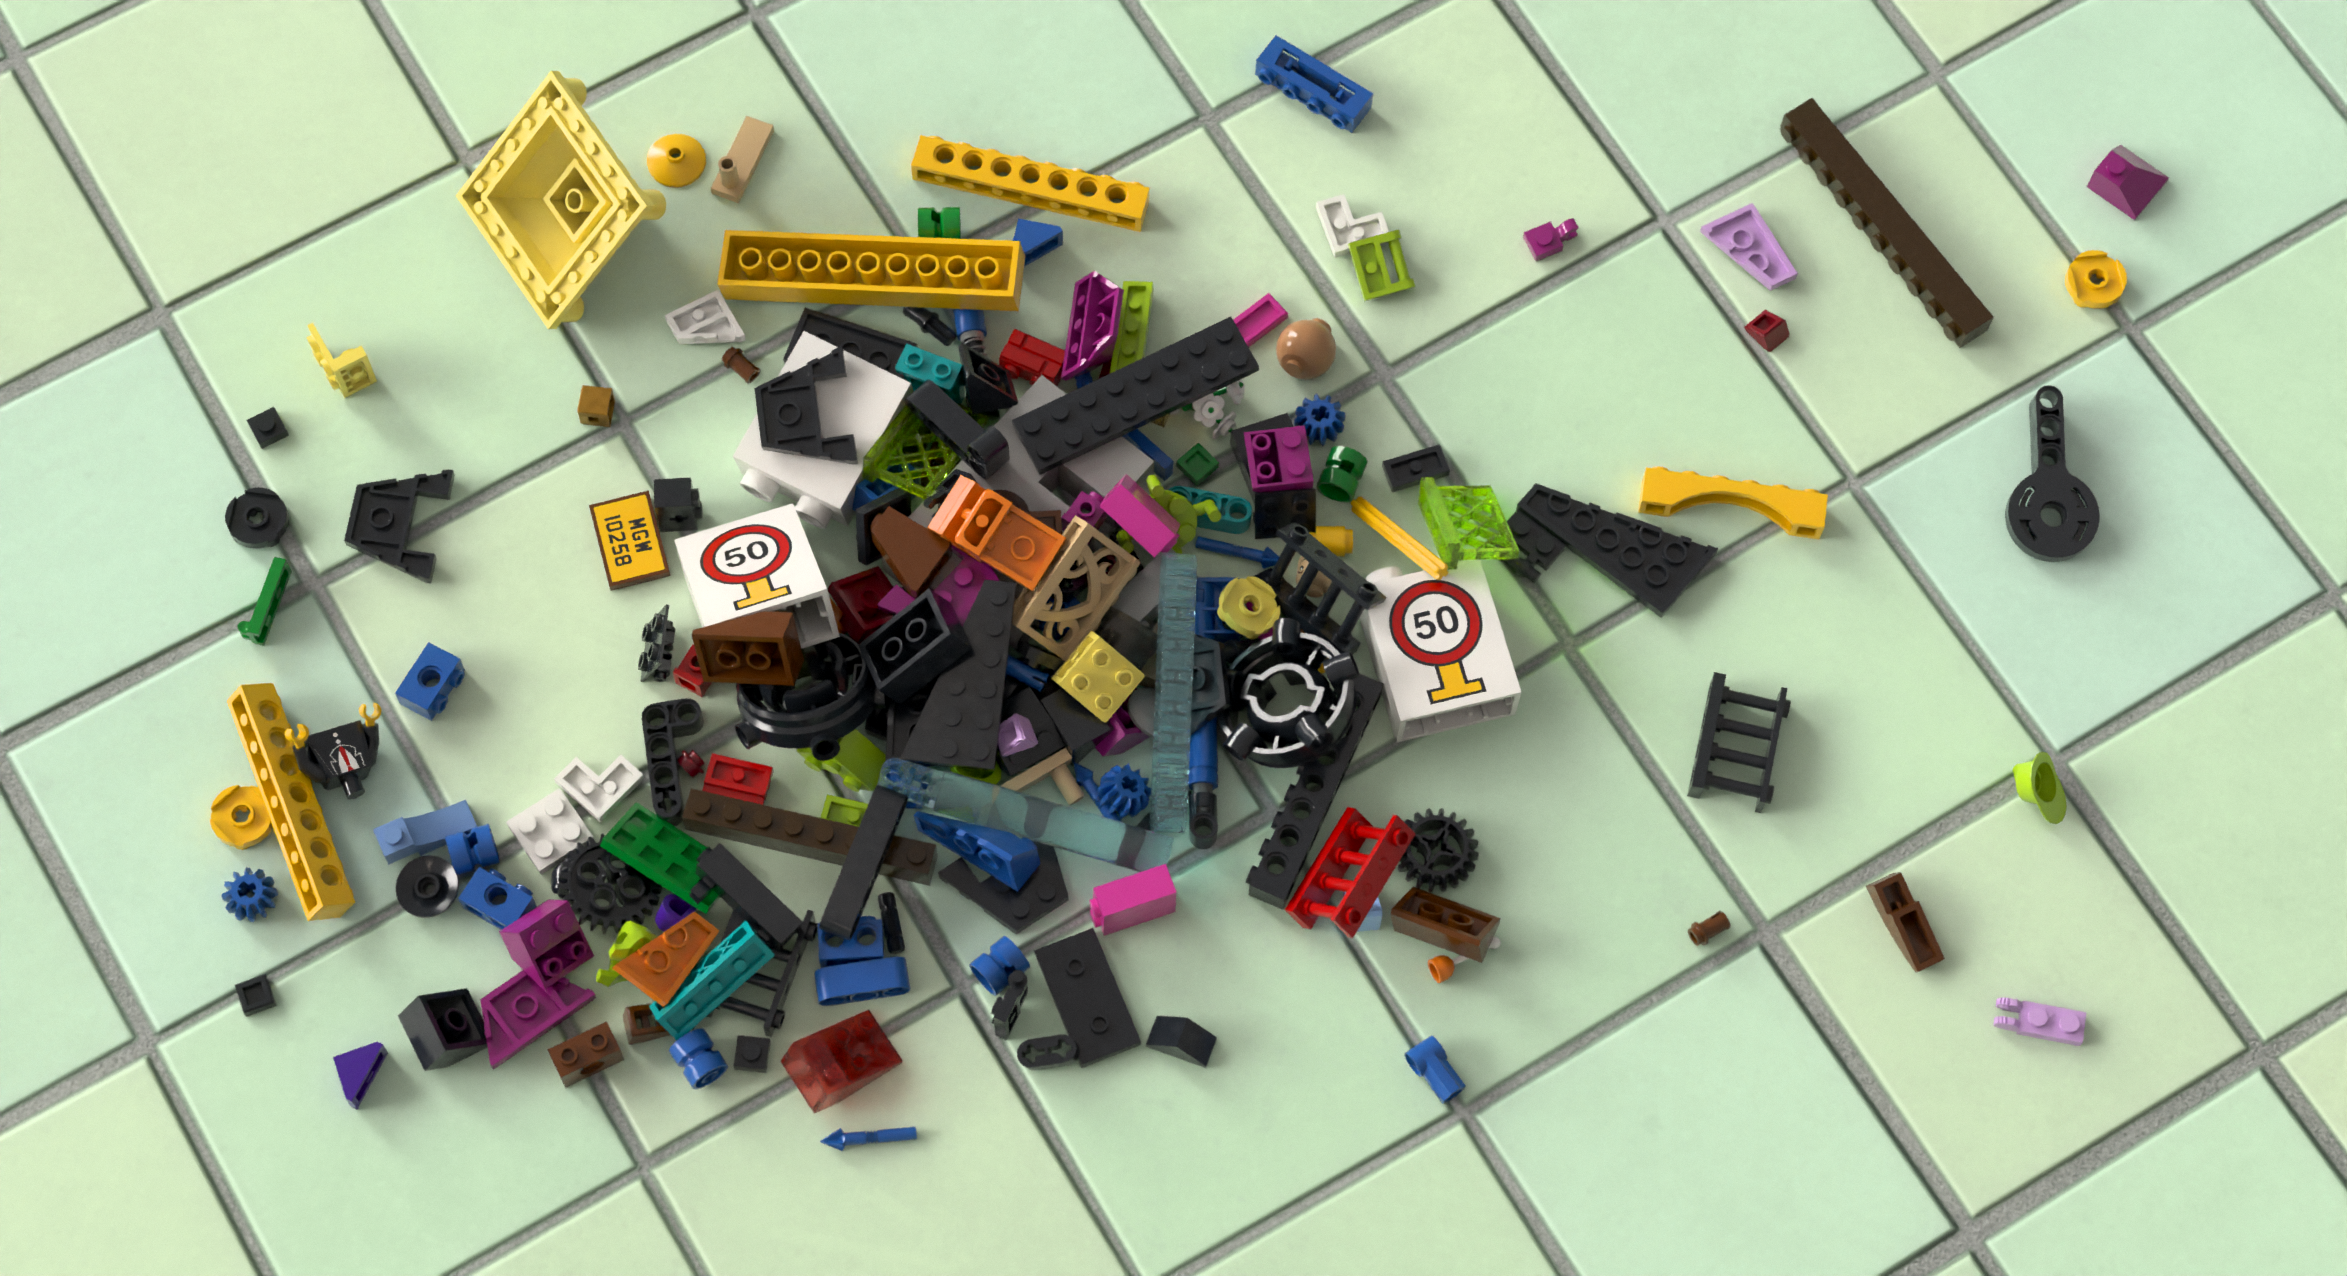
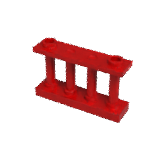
M1347 807L1285 908V911L1302 928L1310 930L1319 916L1331 918L1330 920L1349 938H1353L1415 836V833L1398 815H1393L1384 829L1374 827L1356 808ZM1366 838L1378 840L1370 854L1358 853ZM1351 864L1362 866L1354 881L1342 879ZM1335 890L1346 892L1338 907L1326 905Z

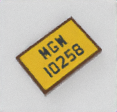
M649 490L589 505L610 591L671 576Z

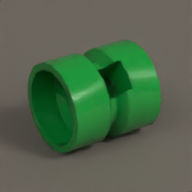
M943 207L941 212H937L935 208H918V237L961 239L960 207Z
M1332 447L1325 463L1326 468L1322 470L1316 484L1317 490L1325 497L1337 502L1348 503L1353 501L1359 485L1357 480L1362 478L1368 463L1366 457L1349 447Z

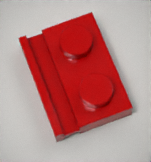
M712 753L702 791L763 805L774 770L771 766Z

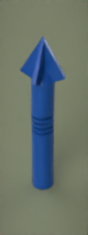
M1200 536L1197 537L1195 546L1203 550L1230 556L1236 555L1238 558L1241 557L1260 562L1263 569L1274 566L1279 558L1268 546L1262 551L1249 547L1243 548L1240 545L1237 547V545L1234 546L1231 543Z
M1074 763L1078 785L1084 787L1119 840L1122 841L1130 832L1116 812L1109 814L1110 807L1108 805H1100L1102 796L1097 794L1098 785L1093 779L1094 772Z
M916 1126L877 1130V1132L875 1130L872 1132L871 1130L870 1132L844 1133L840 1128L820 1142L843 1151L845 1146L867 1144V1142L872 1144L873 1142L876 1143V1141L883 1143L916 1140L917 1133Z

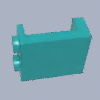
M906 344L895 366V371L904 375V380L911 383L914 391L927 379L933 381L960 406L965 397L963 365Z

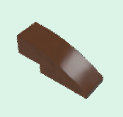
M1901 872L1889 874L1866 886L1884 924L1915 972H1919L1945 959L1919 901H1914Z

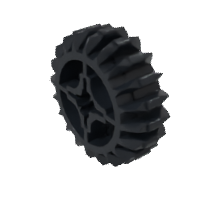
M1429 808L1426 810L1425 818L1417 812L1414 814V822L1409 819L1404 821L1415 833V836L1401 857L1398 870L1399 872L1408 871L1405 878L1407 882L1416 878V887L1418 889L1422 887L1423 883L1429 884L1428 891L1430 893L1433 892L1435 885H1439L1441 892H1445L1447 883L1455 889L1459 885L1458 879L1464 882L1467 881L1469 877L1467 872L1475 870L1476 865L1473 861L1478 860L1479 853L1474 850L1478 847V840L1471 839L1474 836L1473 828L1464 830L1467 821L1462 819L1457 823L1455 821V812H1452L1449 818L1445 817L1443 808L1439 809L1438 815H1433V811ZM1439 830L1437 834L1432 836L1419 835L1425 831ZM1449 835L1459 844L1461 854L1456 853V849L1449 845L1447 841ZM1440 841H1442L1440 847L1441 850H1439L1437 854H1434L1432 860H1430L1432 854L1431 850H1434L1435 847H1438ZM1411 846L1417 848L1416 852L1422 854L1425 858L1423 866L1414 858ZM1438 865H1445L1448 867L1453 865V867L1447 870H1433Z

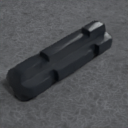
M893 892L881 893L878 895L880 910H882L880 912L885 938H888L886 940L888 952L890 954L904 952L905 944L903 936H901L902 930L898 910L895 908V895Z

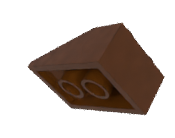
M762 611L695 629L691 634L704 682L794 686L804 662L793 612Z

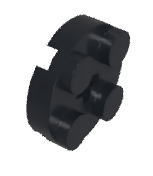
M257 487L245 490V494L238 498H233L228 504L225 513V523L233 540L244 547L254 549L276 546L289 524V513L279 496L270 489ZM257 512H262V517L264 518L262 522L254 524L252 520H249L250 517H255Z

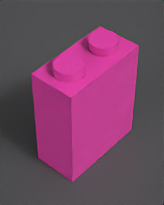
M1127 474L1108 492L1100 504V507L1154 558L1160 551L1165 555L1176 544L1180 536L1177 531L1181 524Z
M1163 864L1094 887L1093 899L1089 900L1091 906L1089 912L1094 927H1101L1103 936L1174 913L1176 911L1177 892L1167 865Z

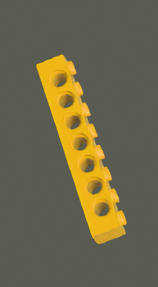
M920 135L911 164L913 180L1141 232L1149 205L1150 188L1138 182L1127 183L1116 180L1108 175H1092L1081 169H1066L1051 162L1040 163L1021 155L1010 156L1002 154L995 149L984 150L975 148L965 142L953 143L945 141L938 136L927 137ZM944 159L951 160L949 163H941L940 161ZM971 166H979V167H980V168L977 169V170H971V169H969V167H971ZM1001 172L1008 173V175L1004 177L998 176L997 174ZM1035 179L1037 182L1027 183L1026 180ZM1062 185L1066 188L1062 190H1057L1054 187ZM1092 192L1094 195L1084 196L1083 193ZM1121 199L1123 200V202L1114 203L1111 200Z
M274 683L240 685L229 697L227 703L308 921L340 918L355 903L353 891L349 887L343 871V864L337 855L332 835L327 828L322 814V808L318 804L312 788V781L299 770L293 752L295 744L285 737L286 729L292 728L284 713L281 698L277 694Z

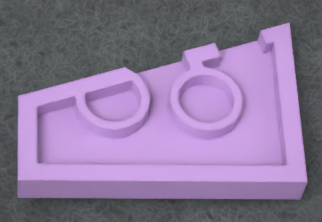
M1753 203L1701 227L1700 232L1770 291L1796 279L1798 273Z

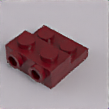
M879 566L834 581L827 588L829 594L843 612L839 622L849 636L859 644L893 618V613L889 612L887 614L878 609V603L893 588Z

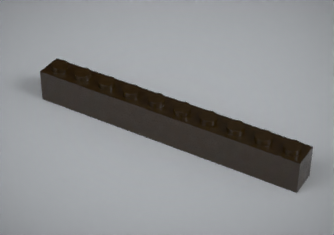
M1811 98L1784 114L1780 126L1784 140L1796 148L1803 163L1810 165L1816 173L1818 181L1823 186H1827L1833 193L1836 203L1841 208L1847 210L1855 226L1859 230H1863L1870 238L1873 248L1877 252H1881L1888 260L1891 270L1895 274H1899L1906 282L1909 292L1921 300L1925 305L1928 315L1936 319L1943 327L1946 337L1954 341L1961 348L1988 331L1994 318L1993 315L1815 100Z

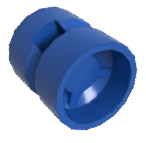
M489 824L472 828L468 835L462 831L445 836L449 855L457 875L474 871L477 864L484 868L500 863Z
M1002 936L990 946V954L982 953L969 964V967L985 989L992 995L997 996L1009 986L1008 978L1013 971L1020 970L1024 973L1030 968V964L1020 949L1008 937Z
M704 1028L695 1029L685 1034L669 1049L678 1067H685L683 1074L691 1087L696 1090L716 1081L728 1069V1065L720 1052L712 1051L714 1043Z

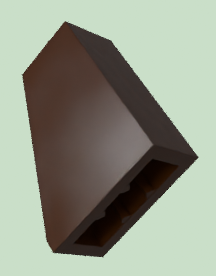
M890 506L887 507L883 514H877L872 521L870 529H872L874 545L906 592L914 599L918 598L929 589L951 558V543Z

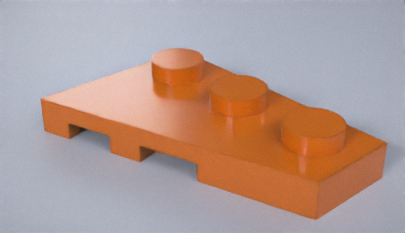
M694 911L639 948L636 952L617 963L612 969L664 1007L720 930Z

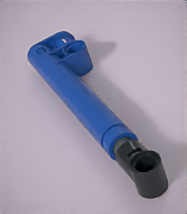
M1198 577L1194 581L1196 583L1194 588L1184 595V630L1221 643L1231 639H1236L1237 641L1242 639L1243 635L1234 630L1226 629L1223 626L1226 622L1222 621L1217 614L1219 597L1222 590L1236 577ZM1217 716L1186 739L1187 787L1193 790V794L1189 796V838L1193 846L1198 849H1208L1217 840V796L1213 793V790L1218 787ZM1206 826L1212 832L1203 836L1199 835L1195 830L1198 827Z

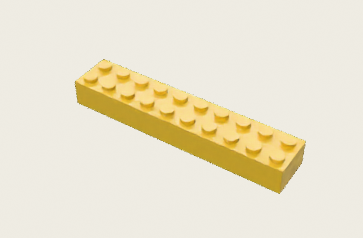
M725 230L717 285L725 300L1019 311L1025 254L1020 241Z

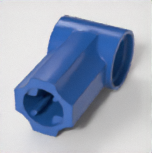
M1429 1036L1404 1053L1411 1069L1419 1077L1423 1076L1442 1104L1449 1102L1465 1089V1084L1447 1061L1446 1052L1434 1036Z

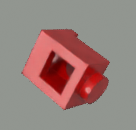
M692 644L678 668L674 669L673 675L676 684L703 697L712 682H704L700 667H694L698 658L694 644Z

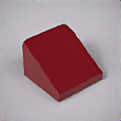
M1764 310L1744 327L1745 331L1768 352H1772L1790 336L1786 320L1767 310Z

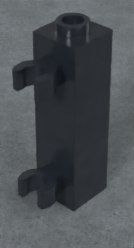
M721 843L714 849L707 847L698 856L695 874L702 880L690 890L691 893L689 894L697 904L702 902L713 890L753 927L765 944L769 943L777 952L800 931L803 921Z

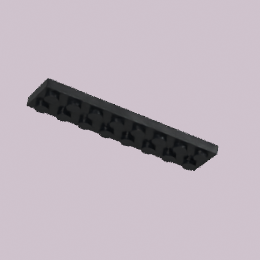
M1230 316L1012 420V424L1039 475L1259 371V365Z

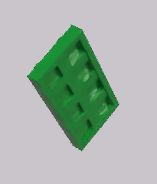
M637 802L602 839L600 847L705 914L721 898L713 890L699 904L689 896L690 890L702 880L695 874L698 864L696 859L707 847L669 822L659 818L655 813Z

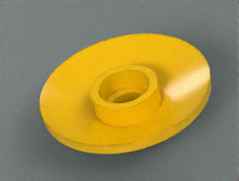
M670 134L660 138L652 145L647 155V166L651 176L660 184L668 187H683L695 182L702 175L706 166V155L702 145L691 136ZM673 154H680L677 158L671 157Z

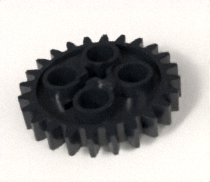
M603 833L598 843L590 836L588 837L587 847L579 842L576 846L577 853L568 852L567 860L569 862H562L561 870L563 873H559L558 882L563 883L559 886L558 894L566 895L563 897V900L569 901L575 915L580 914V925L588 920L591 922V931L597 925H602V932L606 934L608 927L613 926L614 931L618 934L621 925L625 924V922L635 920L642 925L645 919L644 914L652 915L654 910L652 905H658L660 897L657 894H661L662 886L600 847L605 836ZM598 860H601L603 862L604 870L600 863L597 862ZM616 860L621 861L622 863H624L625 867L616 868L611 864V862ZM591 872L595 874L596 878L586 879L582 876V873ZM634 888L639 894L629 895L624 889ZM616 898L618 899L620 904L623 905V907L618 906ZM605 899L610 905L602 907L597 905L595 900Z

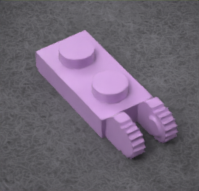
M2001 997L1996 999L1997 1008L2019 1013V1018L2017 1020L2005 1016L1994 1017L1993 1026L2015 1031L2018 1035L2081 1046L2083 1043L2086 1012L2024 1000L2021 1002L2012 998Z

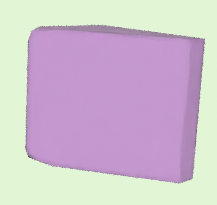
M1015 713L1000 724L998 747L1002 756L1005 757L1038 744L1028 718Z

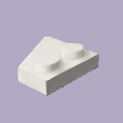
M719 290L665 315L666 322L679 344L728 343L746 340L745 334Z

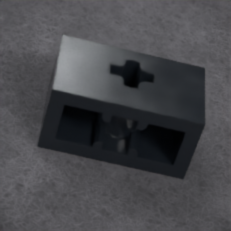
M691 477L654 479V508L660 532L697 530V519H703L702 501H700L699 488H693Z

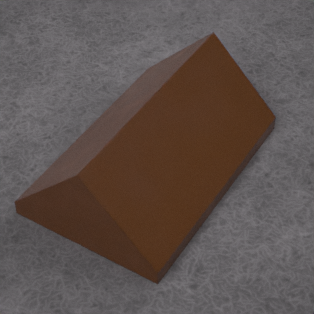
M1412 887L1393 906L1390 913L1394 931L1480 963L1485 958L1501 918L1416 887Z

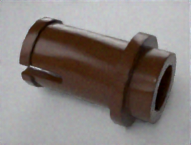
M730 347L722 356L724 367L731 368L747 384L752 383L760 374V368L756 367L742 355L743 351L740 348Z
M1718 911L1701 923L1694 922L1691 924V928L1688 929V935L1696 946L1700 944L1705 946L1708 944L1709 939L1724 930H1728L1731 927L1730 922L1723 912Z

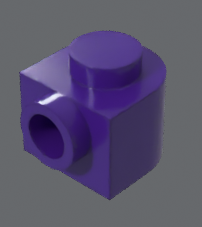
M669 894L663 899L655 916L656 925L665 932L694 911L696 912L697 908L677 895Z

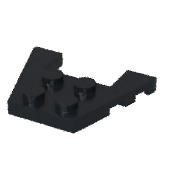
M842 347L832 350V353L820 359L815 358L807 362L806 366L798 370L786 372L754 388L761 447L763 450L853 465L858 464L854 434L822 439L815 382L847 377Z
M448 469L442 470L440 474L427 476L424 473L415 475L414 478L397 481L394 478L358 484L344 539L346 545L425 583L431 584L437 559L434 553L406 550L418 496L450 500L455 477L454 471Z
M1041 806L1017 821V826L1024 836L1037 846L1041 863L1019 891L1014 890L993 876L979 882L962 857L938 872V876L943 882L949 883L962 896L975 902L984 909V912L1015 934L1023 931L1069 901Z

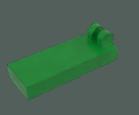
M274 557L250 622L241 621L237 626L242 638L250 640L252 643L265 645L292 572L286 559Z

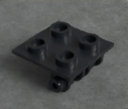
M1316 488L1254 493L1255 512H1253V522L1255 524V539L1279 538L1276 535L1278 529L1293 522L1304 526L1309 532H1315Z
M667 604L658 614H654L653 619L649 623L644 625L642 641L645 642V649L638 661V670L642 671L641 682H644L650 675L654 676V681L665 682L666 677L670 676L672 659L670 651L673 650L676 629L673 627V622L668 620L669 605Z

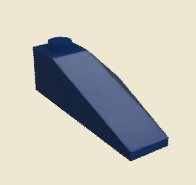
M920 811L914 814L919 832L1016 891L1020 890L1041 864L1037 846L1026 837L1021 839L1009 832Z

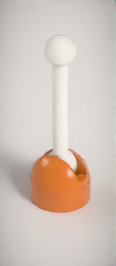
M1493 937L1489 949L1499 948L1501 941L1498 937ZM1440 955L1428 960V968L1437 983H1441L1452 976L1456 964L1469 958L1460 955L1451 959L1448 956Z

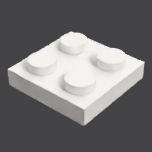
M560 788L506 822L541 875L561 863L567 857L569 851L577 853V843L580 842L586 847L588 837L591 836L594 839Z

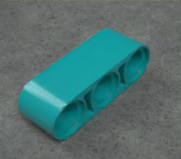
M1173 486L1168 489L1186 497L1192 505L1209 499L1215 502L1221 513V519L1218 522H1212L1207 513L1197 516V527L1231 534H1242L1251 525L1252 507L1244 498L1185 486ZM1239 512L1242 513L1245 517L1242 519H1235L1231 516V514Z

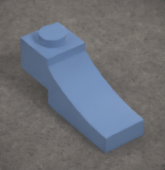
M463 800L423 815L409 818L400 817L373 829L389 865L417 852L421 856L447 845L445 836L462 831L468 835L472 828L477 827V824L467 801Z

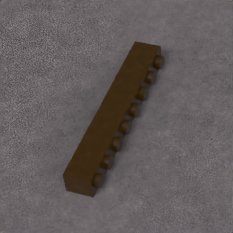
M692 788L690 789L682 816L685 829L841 866L844 865L859 828L849 824ZM894 835L879 874L930 886L938 858L936 844Z

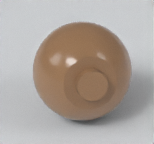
M1319 318L1299 320L1291 323L1282 331L1277 341L1276 354L1285 372L1297 379L1310 380L1322 376L1330 369L1336 357V343L1331 333V327L1326 321Z

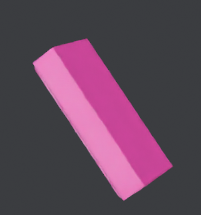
M1268 293L1233 319L1247 346L1250 347L1288 318V312Z

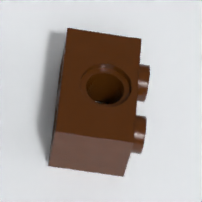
M607 1021L548 1049L565 1088L624 1060Z

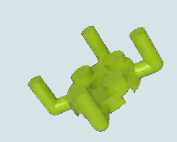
M1149 475L1146 482L1151 494L1150 496L1181 524L1177 531L1180 536L1172 549L1186 562L1181 548L1195 538L1197 516L1207 513L1212 522H1218L1221 519V513L1213 500L1209 499L1192 505L1186 497L1176 494L1174 491L1164 490L1156 475ZM1125 530L1118 532L1116 538L1120 547L1131 553L1134 550L1131 540L1134 538Z

